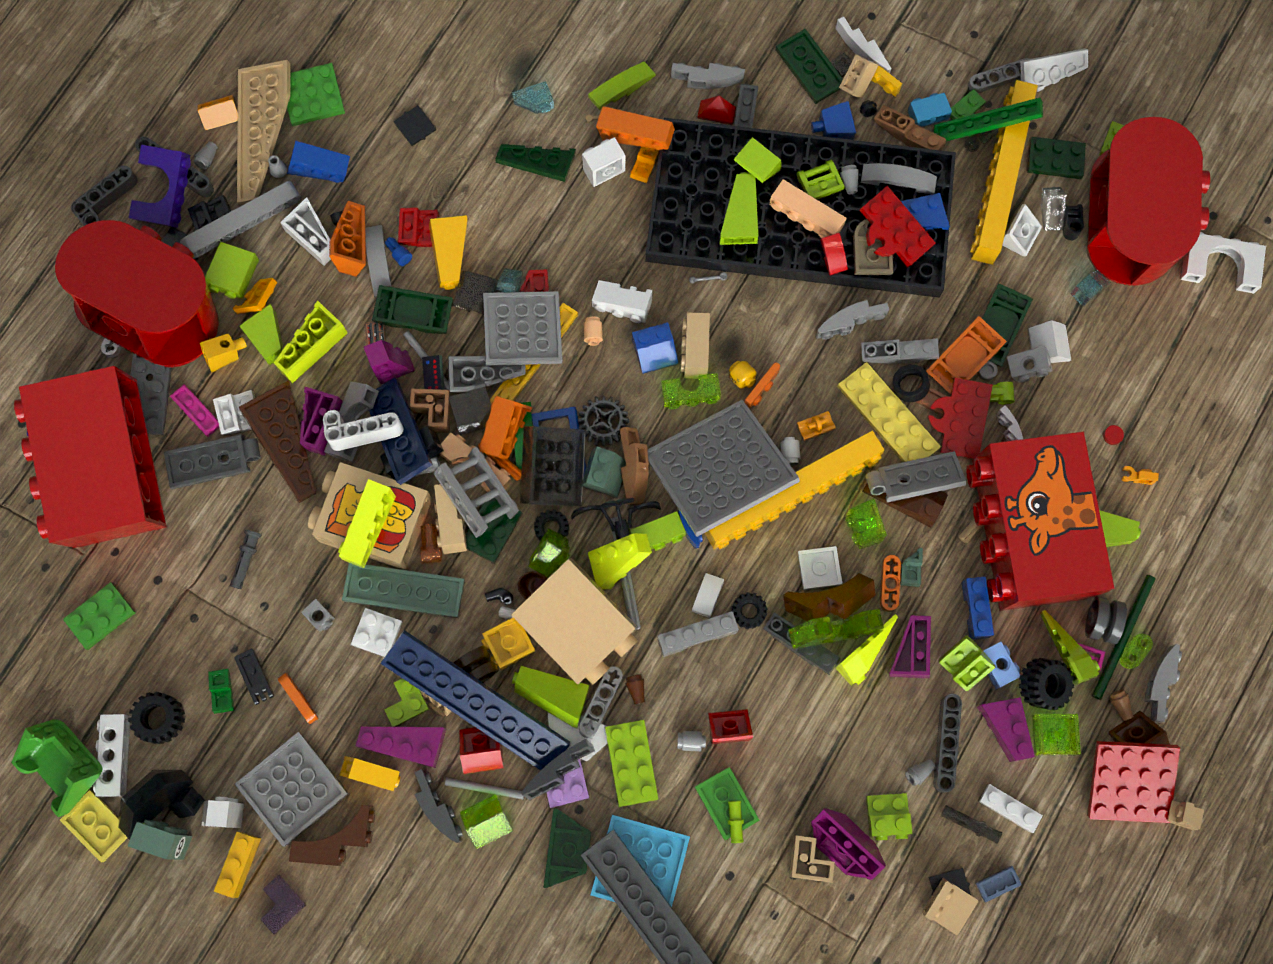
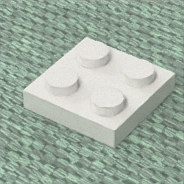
M836 546L797 552L803 590L833 587L842 584Z
M365 608L351 645L385 657L395 643L403 622Z

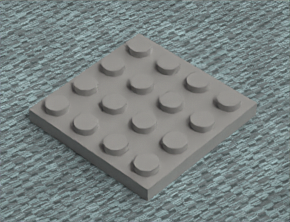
M559 291L483 293L486 366L562 364Z
M297 732L235 783V786L283 847H286L348 795V792L300 732Z

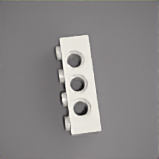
M125 714L100 715V720L97 722L99 740L96 741V751L98 752V761L103 768L100 777L93 784V791L97 797H123L126 794L130 722H128V718L131 716ZM114 730L116 736L110 741L109 734ZM113 750L115 756L109 761L108 754ZM109 771L113 772L111 781H108L106 778Z

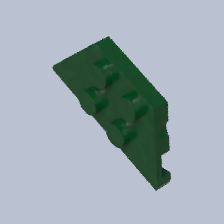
M557 808L553 809L543 888L551 887L587 873V863L581 857V854L590 848L591 831Z

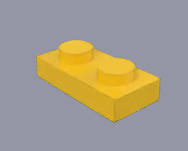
M878 66L871 79L872 82L878 83L885 92L892 94L894 97L900 92L903 84L881 66Z

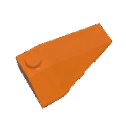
M347 201L329 241V257L339 272L355 277L366 265L365 206Z

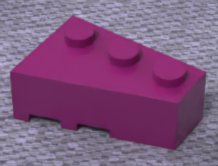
M383 340L363 347L380 385L385 384L394 377L398 378L415 371L409 353L406 350L402 352L399 347L393 348L392 344Z
M910 616L889 673L890 677L930 678L931 616Z
M1021 697L982 704L977 707L985 718L988 727L997 738V742L1009 762L1035 757Z

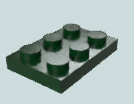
M1032 136L1029 144L1027 173L1082 179L1084 176L1086 143Z
M493 498L482 505L479 514L480 516H485L500 508L501 505L496 498ZM518 511L511 519L505 513L487 523V530L477 538L469 528L466 533L467 550L495 564L520 520L522 512Z

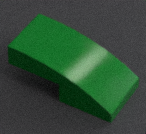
M229 669L208 672L212 712L218 714L234 711Z

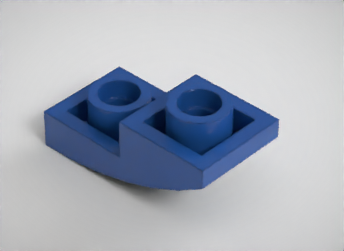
M678 509L687 539L695 549L699 548L700 542H703L702 535L696 537Z

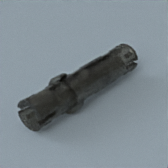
M945 805L941 813V817L976 833L975 835L978 837H985L996 844L1002 836L1001 831L986 825V822H980L948 805Z

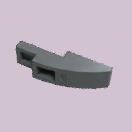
M775 612L763 628L792 652L828 675L831 674L840 661L839 656L807 636V633Z
M423 769L414 772L422 790L414 795L425 815L446 837L456 843L462 842V830L459 825H455L453 820L456 817L452 806L448 807L445 803L440 806L438 805V802L441 801L437 791H433L430 784L433 781L430 773H425Z

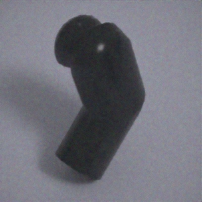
M497 588L485 593L487 602L495 599L500 600L506 605L513 602L512 593L504 588Z

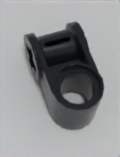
M1062 204L1060 217L1062 220L1063 236L1067 240H1076L1084 228L1082 204L1077 206Z

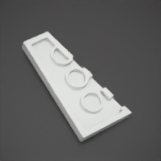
M1083 48L1020 61L1021 81L1038 85L1037 92H1039L1044 87L1059 82L1062 78L1070 77L1088 68V49Z

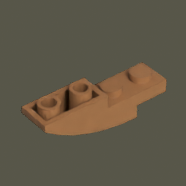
M883 105L874 118V121L880 127L909 147L942 150L946 144L945 138L916 125L914 119Z
M623 427L619 430L624 459L626 461V466L621 467L625 498H634V502L627 503V505H639L644 501L648 484L649 462L647 444H640L637 428Z

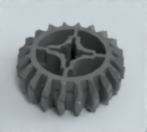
M603 395L602 400L595 397L594 403L588 400L589 406H582L584 411L579 412V416L582 417L578 419V423L582 424L579 426V430L584 431L582 433L583 437L588 436V442L595 439L594 444L598 445L599 441H602V446L604 447L606 441H609L610 445H613V439L616 442L620 441L619 429L628 427L626 424L629 423V419L625 418L628 416V411H624V405L619 406V400L613 403V397L610 396L609 400H606V397ZM600 408H607L611 410L608 412H603L602 410H600ZM594 412L596 420L592 426H589L588 419ZM618 415L620 421L614 430L611 422ZM600 418L603 420L607 419V424L600 422ZM605 430L607 434H600L597 431Z

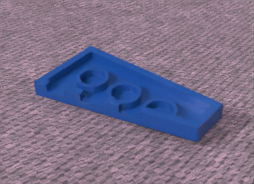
M940 193L901 201L923 228L949 230L950 226Z

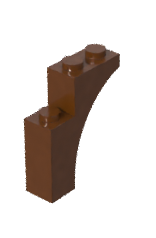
M858 573L849 581L828 590L811 593L788 591L783 595L785 611L814 625L829 613L846 619L876 595L873 579Z
M361 805L354 819L345 828L330 837L308 842L291 841L289 862L341 866V863L346 858V850L343 849L344 845L368 847V843L372 842L373 832L370 831V826L375 820L373 806Z

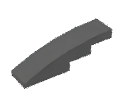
M584 739L561 753L534 776L522 790V796L532 800L564 784L563 775L580 767L578 759L594 752L593 744Z

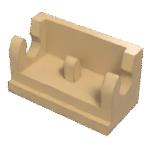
M856 54L839 88L852 96L862 98L879 65L869 61L868 58Z

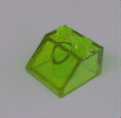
M875 499L849 509L846 522L848 527H852L854 545H858L859 549L880 544L885 539L887 534Z

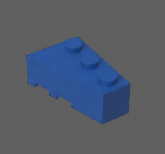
M295 141L287 174L343 183L350 156Z

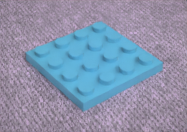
M612 815L607 834L613 829L672 907L690 836ZM595 876L590 895L615 902Z

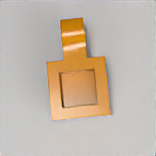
M1124 466L1122 468V471L1129 473V477L1123 476L1121 478L1124 482L1133 481V483L1153 485L1158 481L1159 473H1154L1150 469H1141L1136 472L1131 466Z

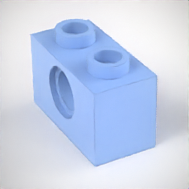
M999 642L983 650L995 665V669L988 674L995 689L1020 677V668L1016 662L1011 660L1009 656L1010 651L1005 644L1003 645L1002 642ZM997 660H1001L1004 663L1003 670L997 667Z

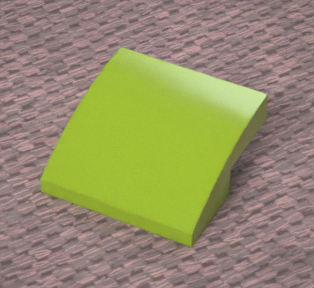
M968 635L963 637L940 657L938 662L953 675V680L966 691H969L995 669L991 659Z

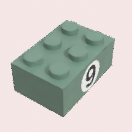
M145 819L144 822L136 823L128 847L164 859L184 860L193 836L188 835V830L168 827V823Z

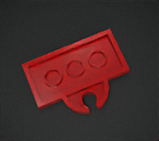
M888 186L860 209V212L871 223L866 234L868 247L875 243V239L880 240L882 243V247H878L874 251L876 255L887 257L896 253L905 265L909 267L936 244Z
M954 378L951 396L941 397L931 404L930 409L940 408L943 411V416L940 419H936L933 415H928L931 427L943 434L940 453L955 451L956 456L974 459L980 453L993 384Z

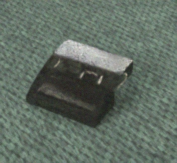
M462 271L452 306L468 312L472 310L484 315L483 293H497L500 280L473 272Z
M486 386L449 397L460 436L486 429V421L489 419L491 412V403Z

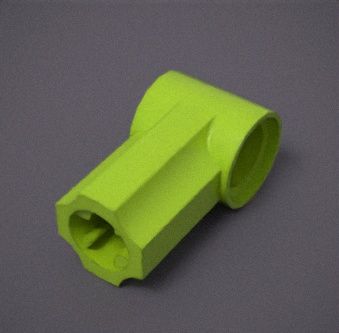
M1000 382L993 385L990 402H997L1002 405L1014 403L1013 383Z

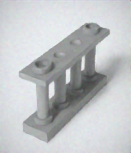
M474 447L468 455V460L453 468H449L446 463L438 466L433 474L477 538L487 530V523L505 513L511 519L519 510L516 502L510 498L486 462L484 454L477 447ZM474 465L480 475L460 484L455 475ZM485 481L491 491L474 500H470L465 491ZM495 497L501 507L485 516H480L476 507Z

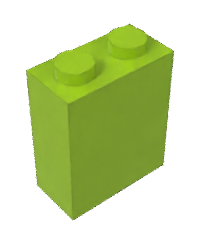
M220 242L205 276L209 290L213 293H224L225 296L231 299H243L259 262L256 254Z

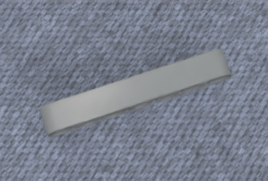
M287 181L181 239L180 243L191 250L194 254L193 259L219 246L220 242L225 243L300 201L301 195L293 183Z

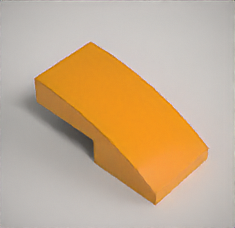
M641 146L635 165L630 173V178L647 183L660 150Z

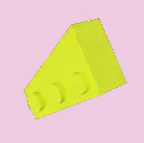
M633 533L589 551L588 556L595 582L601 589H612L618 580L624 578L628 571L640 564L652 551L647 534Z

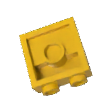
M514 618L482 633L484 639L481 642L487 650H491L493 656L490 659L495 662L497 667L499 666L500 670L535 652L526 631Z

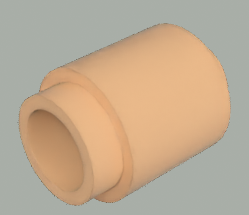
M587 317L583 324L584 342L590 346L599 345L603 341L602 322L599 317Z

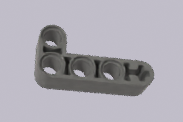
M128 166L118 167L77 198L71 205L72 212L84 226L95 221H102L98 214L137 184L136 175Z

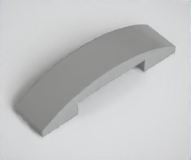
M882 163L864 164L861 176V183L877 186L880 183L915 188V192L931 195L935 193L937 176L916 168Z
M382 225L365 228L366 254L374 297H377L379 285L392 287Z

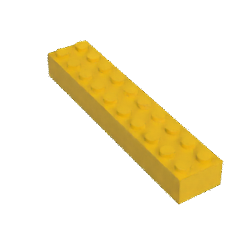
M1016 80L1014 86H1010L1008 94L1004 98L1003 106L1035 99L1038 85ZM1030 121L998 128L996 138L998 139L992 150L994 156L988 168L990 174L985 181L987 188L982 195L981 203L983 205L982 209L980 208L977 219H979V222L973 234L976 237L970 247V253H972L971 260L993 265L1001 252Z
M872 430L795 472L800 482L704 534L713 549H723L729 545V541L732 539L739 540L746 536L747 531L751 529L753 531L758 530L765 521L769 520V522H772L780 517V513L784 511L788 513L796 508L795 505L802 502L805 504L813 499V495L817 493L819 495L824 494L831 485L835 484L838 486L845 482V478L848 476H857L864 467L868 466L871 468L879 463L878 460L882 458L881 455L884 452V448Z

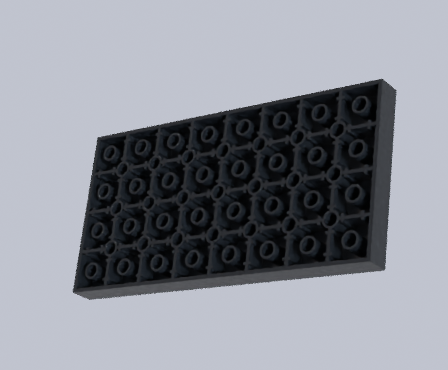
M664 118V120L673 123L675 131L669 149L659 151L645 262L940 298L944 291L949 230H942V228L925 229L936 244L909 267L905 265L896 253L893 254L892 275H854L853 234L859 223L866 219L860 212V209L885 187L888 186L900 201L931 195L915 192V188L880 183L879 186L861 183L863 165L874 163L907 166L937 176L934 194L940 193L950 226L956 152ZM753 137L781 159V170L763 183L756 178L757 244L720 245V234L736 174L748 172L735 162L734 159ZM829 160L834 162L839 175L842 172L841 168L847 165H856V169H858L857 193L847 194L844 187V190L817 199L846 217L845 224L839 233L845 251L848 270L833 275L828 273L824 260L825 253L819 234L805 229L801 223L792 221L785 213L774 210L770 205L771 196L783 179L805 192L797 178V172H805L821 166ZM823 172L821 174L807 178V180L811 181L813 179L827 175L830 172Z

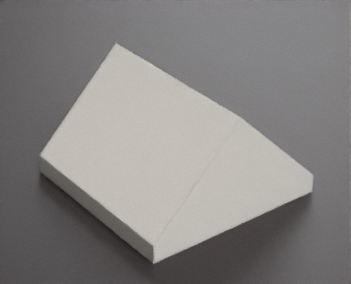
M1026 204L1021 205L1004 236L1002 246L1022 256H1027L1042 228Z
M1051 320L1028 328L1031 349L1045 346L1051 363L1071 361L1066 325Z

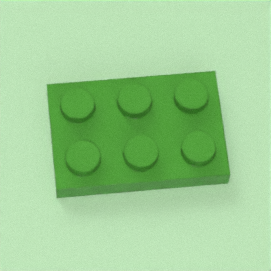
M110 582L63 620L83 647L89 650L136 612L116 586Z
M730 767L695 786L724 841L731 837L730 825H728V820H730L728 801H741V816L744 819L742 831L760 821Z

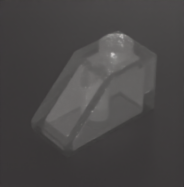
M1061 187L1042 188L1041 213L1044 230H1063L1066 193Z

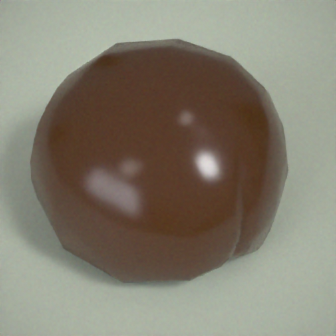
M538 571L526 572L519 578L517 583L518 592L524 599H528L547 580V577Z

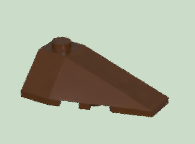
M868 483L862 491L930 528L936 522L948 496L945 492L938 491L887 502L886 493L872 495Z

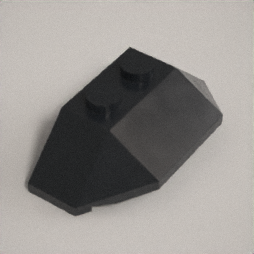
M152 770L121 798L118 828L130 840L137 822H144L145 819L153 820L183 793L193 781L182 770Z

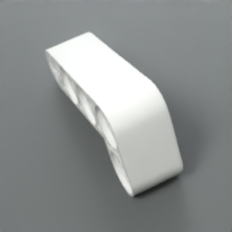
M330 410L323 416L325 438L335 451L400 436L404 429L395 413H386L348 423L343 421L341 415L336 410Z

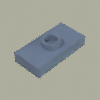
M1013 866L1007 867L975 883L984 902H988L1022 885Z

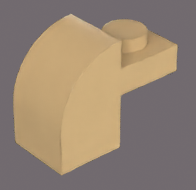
M1172 800L1167 821L1187 829L1200 830L1204 809L1194 807L1195 804L1190 802L1180 803Z

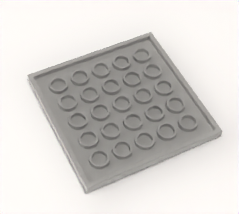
M743 400L647 449L648 462L696 537L800 482L798 475Z

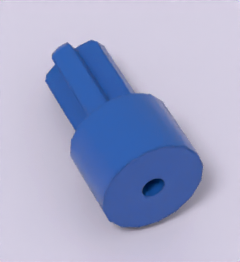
M388 237L385 245L392 252L393 259L400 266L408 264L412 259V254L405 246H400L393 237Z

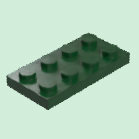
M806 29L776 45L775 50L815 104L840 90L839 86L843 78Z

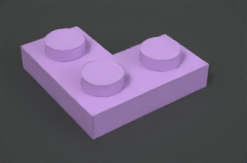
M578 759L579 768L563 775L565 783L547 792L550 808L589 799L580 759Z

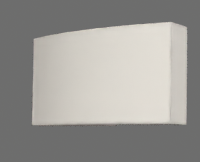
M1003 406L996 416L998 417V422L1007 427V430L1003 433L1007 441L1022 440L1023 436L1018 422L1010 410Z
M705 574L692 612L708 618L711 617L724 579Z

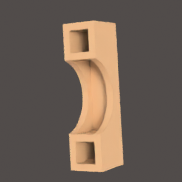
M450 433L441 443L444 451L438 455L454 466L468 460V455L475 446L469 447L462 436L459 434L455 436ZM486 457V462L506 490L512 483L509 477L510 474L503 468L499 470L494 466L496 463L489 457ZM485 481L481 483L482 488L486 492L491 491Z

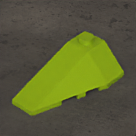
M1046 610L1041 611L1040 616L1063 662L1072 671L1070 675L1074 677V685L1076 686L1097 677L1100 670L1095 659L1092 660L1090 655Z

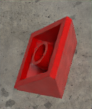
M748 709L708 713L711 744L749 741L753 739Z

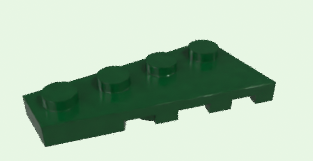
M501 144L495 161L498 164L565 182L575 157L576 149L560 150V148L553 147V149H542L540 146L525 148V145Z

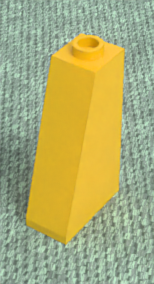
M467 215L430 219L429 230L439 288L451 290L458 286L467 227Z

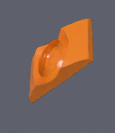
M978 316L926 372L951 394L954 378L971 380L1007 341Z

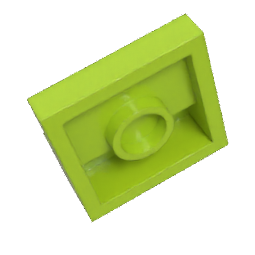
M907 793L866 796L870 837H875L876 841L888 840L887 836L895 835L896 839H908V834H912L911 814L908 809Z

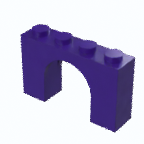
M141 145L138 163L164 170L169 179V189L166 196L156 203L132 200L129 212L130 219L178 228V224L181 221V207L184 203V190L188 183L187 173L191 165V155L180 151Z

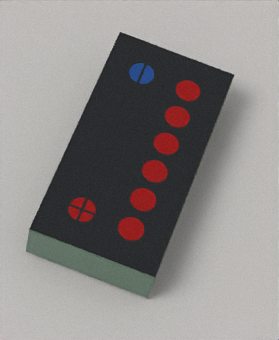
M442 355L422 357L424 389L445 390Z

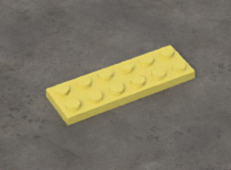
M867 362L838 384L837 387L902 462L930 457L941 448L937 441Z

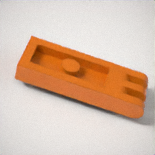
M776 362L771 366L745 399V404L749 409L753 405L757 406L763 398L761 397L764 391L768 392L774 383L772 381L779 373V363Z

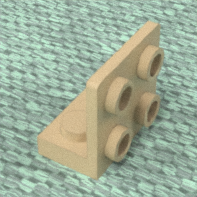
M942 878L922 913L931 921L934 920L955 935H958L977 905L978 900L945 878Z

